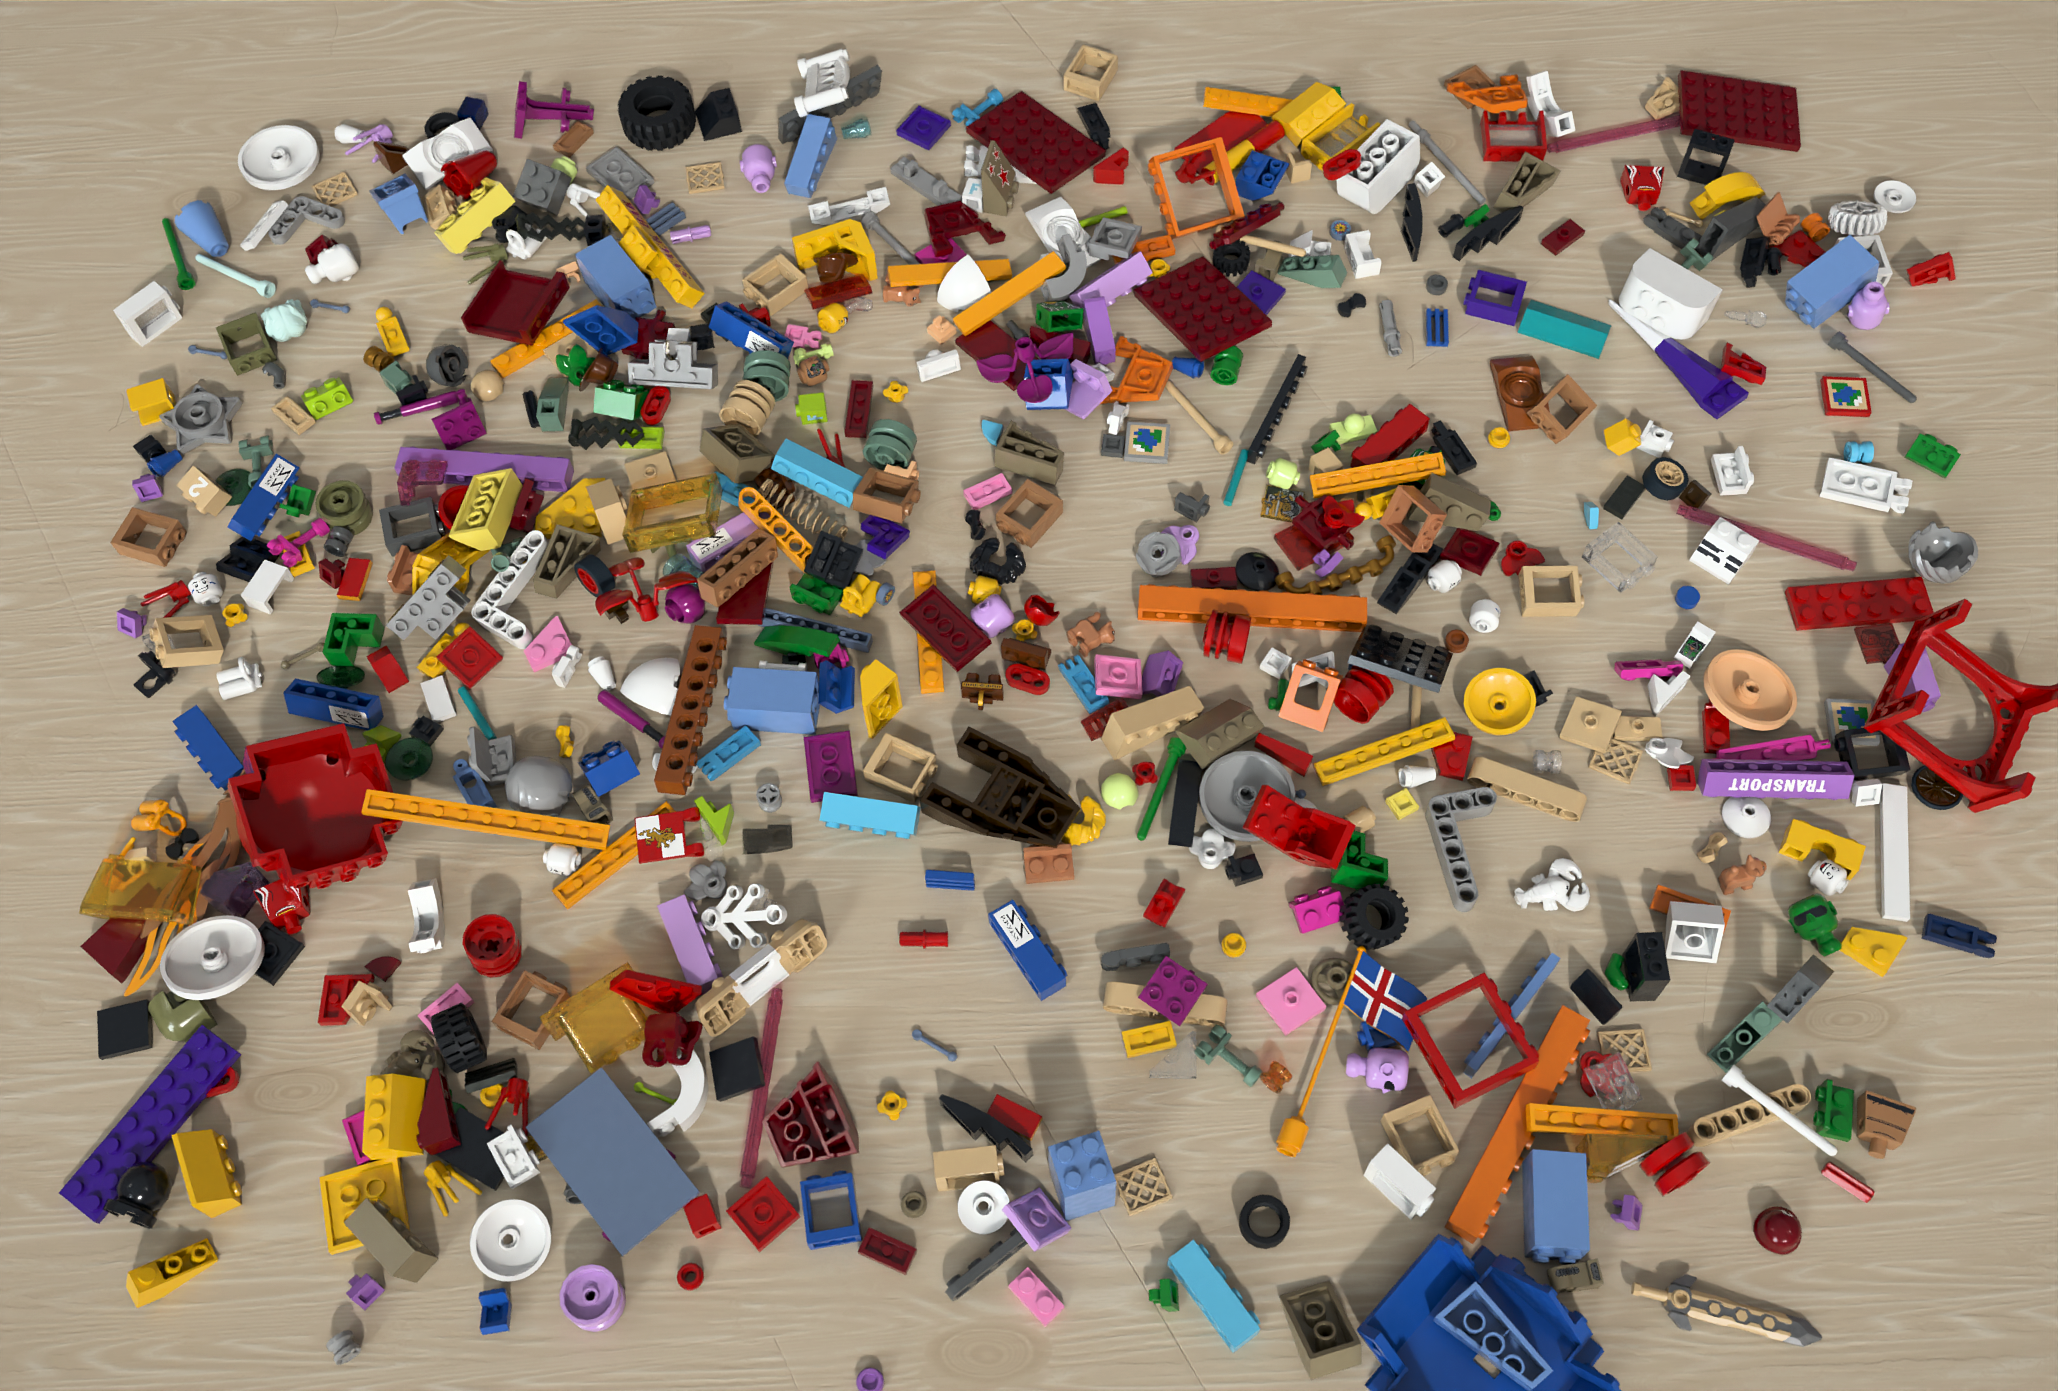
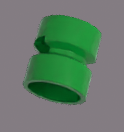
M1232 346L1215 355L1210 373L1213 381L1221 385L1236 383L1243 360V353L1238 347Z

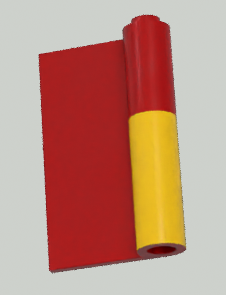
M1228 111L1176 146L1174 150L1222 137L1231 171L1234 172L1244 165L1252 150L1259 153L1263 152L1285 136L1283 126L1276 120L1267 124L1259 115ZM1211 149L1206 150L1193 165H1195L1198 175L1213 170L1216 171L1215 174L1203 178L1206 183L1212 186L1220 180ZM1195 154L1182 157V159L1185 161L1186 158H1189L1190 161Z

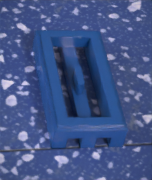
M1427 308L1426 346L1448 347V309H1443L1442 312L1439 309L1431 311V308ZM1431 317H1435V341H1432ZM1440 317H1442L1443 341H1440Z
M926 870L925 880L926 887L975 891L974 873Z

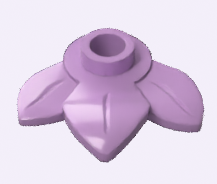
M1185 525L1183 527L1169 526L1161 532V534L1169 533L1175 537L1181 548V562L1183 565L1188 564L1197 553L1195 544L1199 540V532L1196 527L1192 525ZM1186 533H1192L1190 537H1184Z

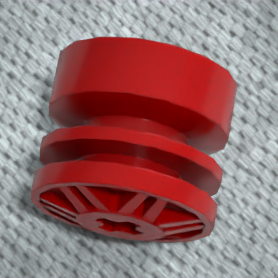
M1213 609L1205 626L1203 656L1210 657L1212 648H1216L1215 659H1219L1222 650H1226L1227 661L1242 664L1250 631L1251 617L1236 614L1233 623H1228V612L1224 611L1222 621H1218L1219 610Z
M1353 665L1351 670L1346 673L1345 678H1342L1333 703L1349 719L1365 724L1374 717L1379 707H1382L1393 695V685L1387 676Z
M496 914L480 916L467 926L463 934L465 952L473 968L481 975L501 977L510 973L521 959V944L512 923L503 916Z

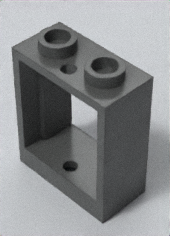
M431 496L379 510L385 545L392 557L399 552L401 545H407L409 551L413 552L429 547L442 538L443 534H446L444 524L439 520L438 504L434 503ZM429 513L431 529L397 537L395 522Z
M1813 954L1767 1007L1788 1024L1834 971Z

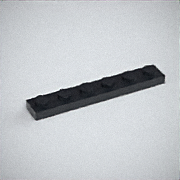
M1298 354L1249 448L1247 462L1256 464L1258 458L1264 456L1267 448L1266 443L1267 441L1271 442L1274 436L1275 425H1280L1283 418L1282 412L1284 409L1287 410L1291 403V394H1296L1300 384L1298 381L1300 378H1304L1308 366H1305L1306 356Z

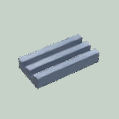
M672 202L646 221L656 234L660 236L684 220L686 215Z

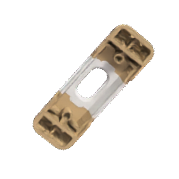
M800 919L784 932L782 930L775 932L768 945L726 978L719 977L715 979L712 983V989L695 1003L699 1021L703 1024L706 1032L714 1037L722 1034L746 1015L745 1010L787 978L792 972H800L820 956L827 947V940L821 928L814 922ZM769 961L768 965L764 969H762L759 973H757L747 982L742 983L746 978H748L751 974H753L755 971H757L760 967H762L765 963Z

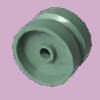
M760 350L749 354L744 361L742 380H749L762 385L770 391L775 402L785 398L789 392L791 366L789 360L780 353L769 350Z
M880 419L874 422L871 427L869 438L863 448V456L870 464L883 471L887 464L906 469L909 465L911 454L915 449L917 436L905 424L890 419Z

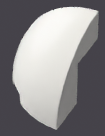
M969 255L963 257L951 268L943 279L938 291L937 302L954 312H958L959 309L966 310L991 293L984 275Z
M658 658L641 664L625 679L620 689L621 693L643 707L671 716L678 688H676L677 680L680 675L678 659Z

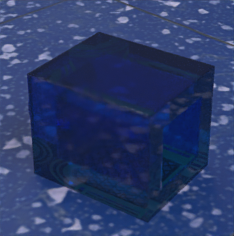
M465 97L457 115L461 121L471 118L480 131L489 113L484 100Z

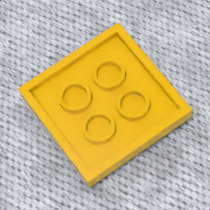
M399 1157L381 1159L319 1177L328 1251L330 1254L334 1255L364 1246L344 1224V1221L366 1198L374 1201L382 1200L389 1206V1212L394 1217L399 1218L410 1231Z

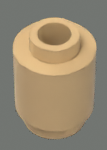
M1361 806L1343 816L1342 819L1355 824L1354 831L1364 833L1375 826L1374 821L1376 817L1370 808Z

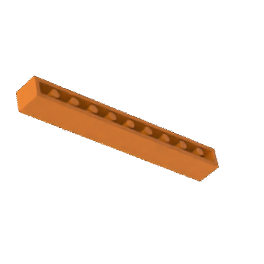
M1154 584L1140 585L1138 620L1206 624L1214 609L1219 610L1218 621H1222L1225 611L1228 612V623H1233L1236 614L1250 616V626L1362 632L1367 624V597L1357 595L1276 593L1266 590L1203 589L1200 587L1185 588L1175 585L1168 587L1156 586Z
M1564 1005L1561 1006L1537 1050L1539 1062L1536 1068L1525 1073L1444 1228L1471 1244L1475 1242L1477 1237L1483 1239L1489 1228V1225L1485 1223L1488 1216H1495L1501 1205L1497 1201L1500 1193H1507L1512 1183V1180L1509 1179L1512 1170L1515 1172L1519 1170L1524 1160L1520 1156L1523 1149L1529 1150L1535 1139L1532 1132L1527 1131L1526 1105L1529 1103L1553 1104L1558 1093L1554 1092L1556 1085L1562 1086L1569 1073L1565 1070L1568 1062L1573 1065L1580 1052L1576 1049L1578 1043L1584 1044L1591 1031L1587 1029L1590 1022L1588 1018Z

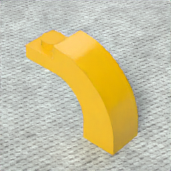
M1736 172L1710 182L1704 186L1706 191L1689 203L1697 216L1703 220L1728 202L1735 200L1745 202L1754 197L1760 199L1766 193L1753 175L1746 172Z

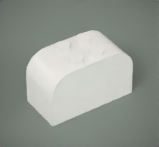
M1388 119L1357 149L1361 154V165L1352 172L1337 179L1338 195L1372 214L1380 212L1411 180L1420 161V136Z
M1649 248L1634 263L1619 296V304L1628 314L1664 335L1674 339H1688L1708 321L1723 289Z

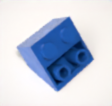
M1252 150L1236 177L1235 184L1238 195L1254 201L1273 194L1288 169L1289 163Z
M1043 359L1031 361L1035 378L1040 375L1048 376L1052 381L1053 390L1048 399L1043 402H1026L1027 410L1068 409L1074 377L1069 360ZM1027 363L1024 380L1031 379Z
M620 740L606 743L602 750L596 753L590 752L581 758L582 761L578 762L598 797L640 775L628 750Z

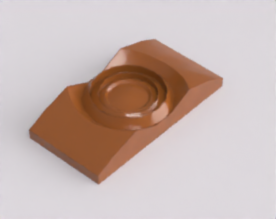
M1533 356L1490 360L1507 431L1539 429L1540 427L1527 414L1545 394L1541 385L1540 369ZM1547 403L1544 407L1549 411V404Z

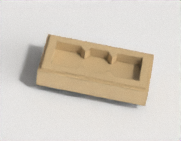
M288 396L271 408L272 412L298 435H301L316 423L313 417Z
M1621 716L1613 734V739L1618 741L1648 742L1652 738L1663 739L1660 717Z

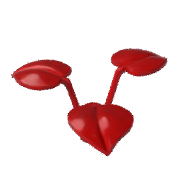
M639 557L631 558L611 566L609 570L613 577L630 573L639 595L637 598L638 602L633 598L631 590L622 591L616 589L598 596L595 606L601 616L608 609L630 600L635 606L636 611L639 612L641 620L644 622L651 621L659 616L656 608L659 605L658 590H666L688 583H698L697 578L685 571L665 575L659 579V583L654 585V598H652L649 594H642L634 570L644 567V560Z

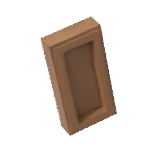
M576 121L569 128V131L553 145L554 150L570 158L594 133L593 128Z

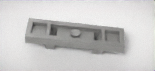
M903 157L897 164L891 167L892 175L937 206L956 201L962 202L961 195L949 188L942 179L939 181L921 169L914 160L910 161Z

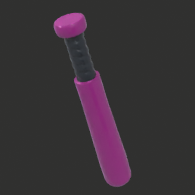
M451 391L400 406L398 409L384 413L375 412L374 418L377 425H380L386 420L453 405L460 400L456 391Z
M602 690L598 694L597 699L601 704L640 732L652 737V739L658 742L659 747L663 748L666 735L663 736L652 728L649 722L609 691Z

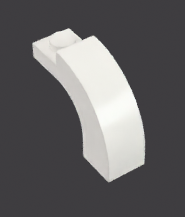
M1541 71L1527 76L1530 94L1526 96L1527 103L1535 121L1539 111H1544L1546 134L1559 137L1575 131L1572 111H1565L1559 108L1553 98L1548 71Z
M437 879L412 883L408 889L414 915V933L408 943L410 951L426 953L440 949L444 944L445 928Z
M694 1050L690 1061L686 1065H672L681 1080L679 1098L673 1106L647 1123L657 1138L667 1136L678 1124L685 1132L696 1122L705 1107L708 1097V1079L705 1069Z

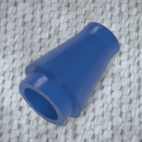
M1174 357L1172 360L1174 370L1193 379L1201 377L1204 370L1203 361L1200 362L1197 358Z
M174 449L171 452L150 458L147 466L155 477H164L183 458Z

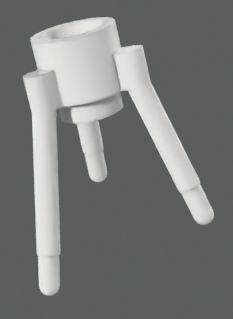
M576 183L571 184L567 189V196L571 199L570 204L575 206L585 217L588 213L579 203L585 202L588 196L595 199L600 197V193L581 187Z

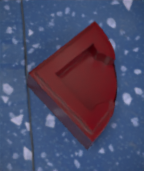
M383 956L370 961L365 968L386 982L400 966L401 962L397 958Z

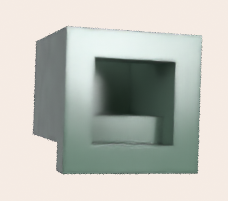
M396 360L379 372L385 385L395 394L397 391L413 385L410 382L412 380L410 374L406 370L402 371L399 362Z

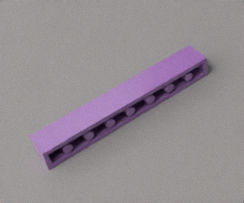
M400 447L394 467L401 481L470 485L473 476L477 474L512 468L522 485H524L525 479L534 481L532 490L567 492L570 490L574 473L570 459L564 457L553 458L541 455L524 456L521 454L510 455L498 452L481 453L479 451L467 452L455 449L439 450L437 448L424 449L417 447Z

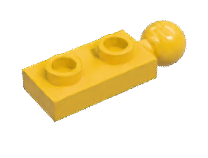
M379 307L375 313L379 321L376 325L388 354L394 357L410 351L396 316L393 317L392 311L388 307Z
M1396 488L1367 498V503L1363 502L1356 506L1355 513L1364 516V520L1369 519L1371 516L1373 520L1382 517Z
M461 622L454 627L453 636L445 633L417 666V669L431 679L443 675L447 668L436 659V656L470 625Z

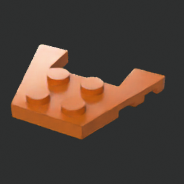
M1517 74L1501 76L1499 84L1502 86L1472 89L1464 81L1448 83L1447 85L1449 93L1491 113H1500V111L1504 110L1516 111L1519 108H1526L1528 101L1524 90L1521 89V82L1518 81L1519 77Z
M1120 336L1115 346V356L1132 360L1118 388L1111 386L1112 392L1100 404L1114 403L1116 401L1122 403L1159 400L1173 370L1172 362L1153 352L1149 353L1143 350L1140 345L1132 344L1127 341V338Z

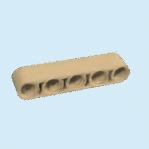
M1483 757L1474 759L1467 777V782L1476 788H1491L1498 796L1571 822H1577L1581 819L1587 801L1586 795L1579 791Z
M1108 982L1106 984L1103 1002L1104 1010L1117 1014L1171 1021L1138 998L1145 986L1122 982ZM1201 994L1183 1023L1214 1027L1215 1025L1224 1027L1227 999Z
M1793 1084L1766 1094L1791 1114L1800 1112L1811 1100L1810 1091L1802 1084ZM1791 1094L1795 1095L1799 1099L1800 1103H1796L1795 1101H1793L1791 1098ZM1751 1099L1697 1119L1690 1126L1687 1133L1695 1142L1694 1146L1705 1147L1780 1120V1118L1755 1099ZM1744 1111L1751 1113L1754 1120L1748 1119ZM1721 1119L1726 1120L1730 1124V1129L1721 1124ZM1697 1128L1705 1130L1707 1137L1701 1136Z

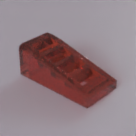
M1123 697L1081 721L1091 741L1102 737L1111 713L1128 708ZM1100 719H1104L1106 726L1102 725ZM1095 722L1096 726L1099 729L1096 732L1091 725V723Z

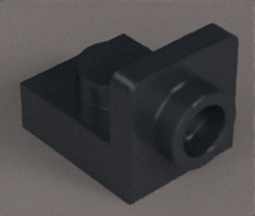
M710 323L690 326L691 341L697 342V350L715 348L713 331L708 328Z
M416 374L412 376L415 382L414 385L396 392L402 406L427 399L425 393L429 391L424 380L419 381Z
M151 434L133 446L146 463L150 461V458L167 453L160 442Z
M1255 854L1234 859L1233 856L1228 857L1225 872L1228 879L1233 880L1235 887L1263 878V873Z

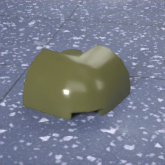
M162 990L153 997L148 1005V1010L159 1031L167 1040L188 1042L201 1025L209 1030L218 1025L203 1000L186 999L172 991L165 993Z

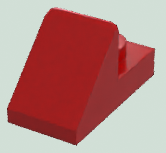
M1123 147L1094 166L1093 181L1100 184H1124V169L1128 166L1129 151Z
M387 645L366 656L388 693L409 682Z

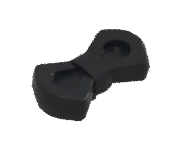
M1355 293L1346 302L1338 304V313L1342 317H1350L1353 309L1365 308L1366 298L1362 294Z
M975 509L967 512L965 521L971 527V539L981 540L985 535L986 529L979 521L980 511Z
M192 828L183 829L180 838L176 837L175 843L165 848L167 856L172 860H178V857L183 854L182 848L185 843L194 844L199 841L197 831Z

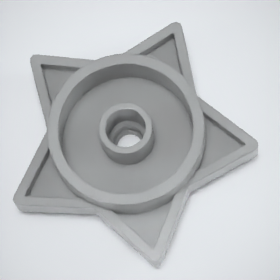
M197 384L189 395L182 398L175 405L174 409L159 415V418L164 424L176 431L177 450L183 455L204 443L230 444L232 441L229 422L243 403L239 397H217L214 394L208 393Z

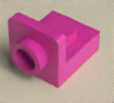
M837 644L829 657L813 653L817 669H819L820 662L826 660L832 664L839 662L842 669L847 667L846 662L849 661L845 648L841 649L839 644Z

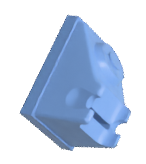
M402 174L369 190L373 199L383 209L400 234H404L402 230L404 225L418 218H422L426 223L428 222L418 194L419 191L406 174Z

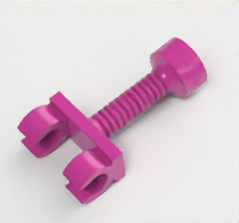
M318 518L311 523V529L291 542L282 535H278L277 539L270 540L267 544V547L270 548L268 551L273 555H279L285 549L286 552L281 556L284 560L283 564L287 567H293L298 561L303 560L300 550L297 548L316 535L320 537L325 536L330 532V529L324 520Z

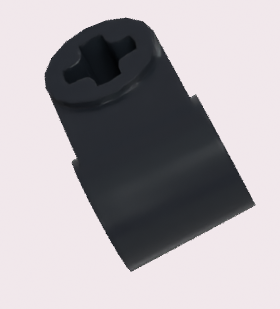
M514 205L501 215L495 217L492 220V227L496 230L495 236L497 241L508 243L506 232L508 230L517 232L515 221L517 214L523 213L525 216L528 214Z

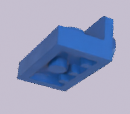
M827 660L820 662L819 704L835 714L853 708L855 668L848 666L840 669Z

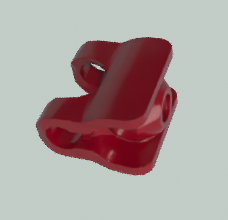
M676 1012L649 1015L644 1029L645 1044L642 1052L644 1063L652 1068L661 1067L667 1061L675 1066L686 1065L692 1057L694 1045L700 1038L703 1024L699 1021L687 1022L684 1017ZM657 1048V1059L655 1061L652 1055L654 1049ZM678 1048H680V1050H681V1057H680V1059H678V1057H677V1049H678Z

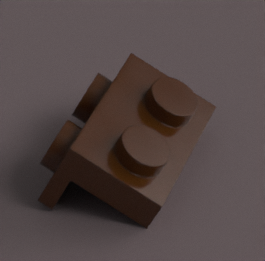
M771 467L764 469L754 479V482L758 489H760L767 479L773 480V486L765 499L769 497L773 487L776 484L779 485L775 494L770 498L771 505L776 502L780 492L786 488L784 496L777 504V509L783 507L788 496L796 492L795 486L791 479L787 480L784 475L772 470ZM793 495L791 501H790L788 504H790V503H792V502L795 501V500H794V495Z
M1003 638L1001 643L1002 659L1046 670L1052 653L1050 648L1013 638Z

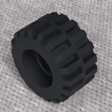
M1368 885L1354 891L1343 901L1345 905L1341 906L1340 909L1343 915L1339 916L1340 922L1344 923V926L1341 928L1343 932L1347 931L1348 935L1346 937L1349 941L1355 940L1354 945L1357 947L1363 945L1366 950L1371 948L1375 950L1392 944L1402 937L1401 934L1407 929L1404 924L1409 921V917L1405 916L1408 909L1403 907L1402 903L1405 901L1402 897H1397L1398 892L1396 890L1389 891L1390 887L1387 885ZM1368 904L1374 906L1381 915L1382 924L1380 930L1374 928L1367 920L1366 908Z
M463 1003L432 1015L431 1026L435 1039L445 1061L455 1073L462 1072L487 1060V1050L480 1030L470 1010Z

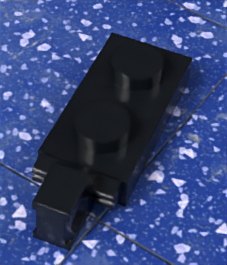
M1097 103L1078 107L1077 113L1093 142L1098 141V145L1103 149H1109L1110 128Z
M1768 236L1746 239L1740 266L1741 276L1746 282V288L1755 287L1757 276L1762 275L1770 242Z
M1441 420L1433 423V428L1431 429L1434 435L1433 440L1436 446L1441 449L1443 456L1455 474L1459 475L1476 468V460L1457 432L1451 429L1447 430Z

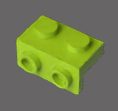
M339 377L336 379L330 378L323 383L324 385L318 388L311 387L301 395L314 420H318L353 402Z

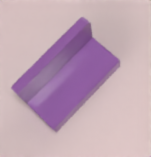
M1169 650L1149 655L1142 675L1143 695L1153 693L1159 697L1175 690L1183 662Z

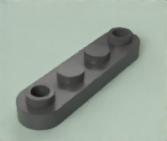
M1016 1228L1010 1233L1011 1237L1004 1243L999 1241L989 1249L990 1254L984 1259L977 1258L968 1266L969 1271L964 1275L960 1276L958 1274L946 1284L948 1286L946 1294L952 1301L962 1297L1028 1244Z

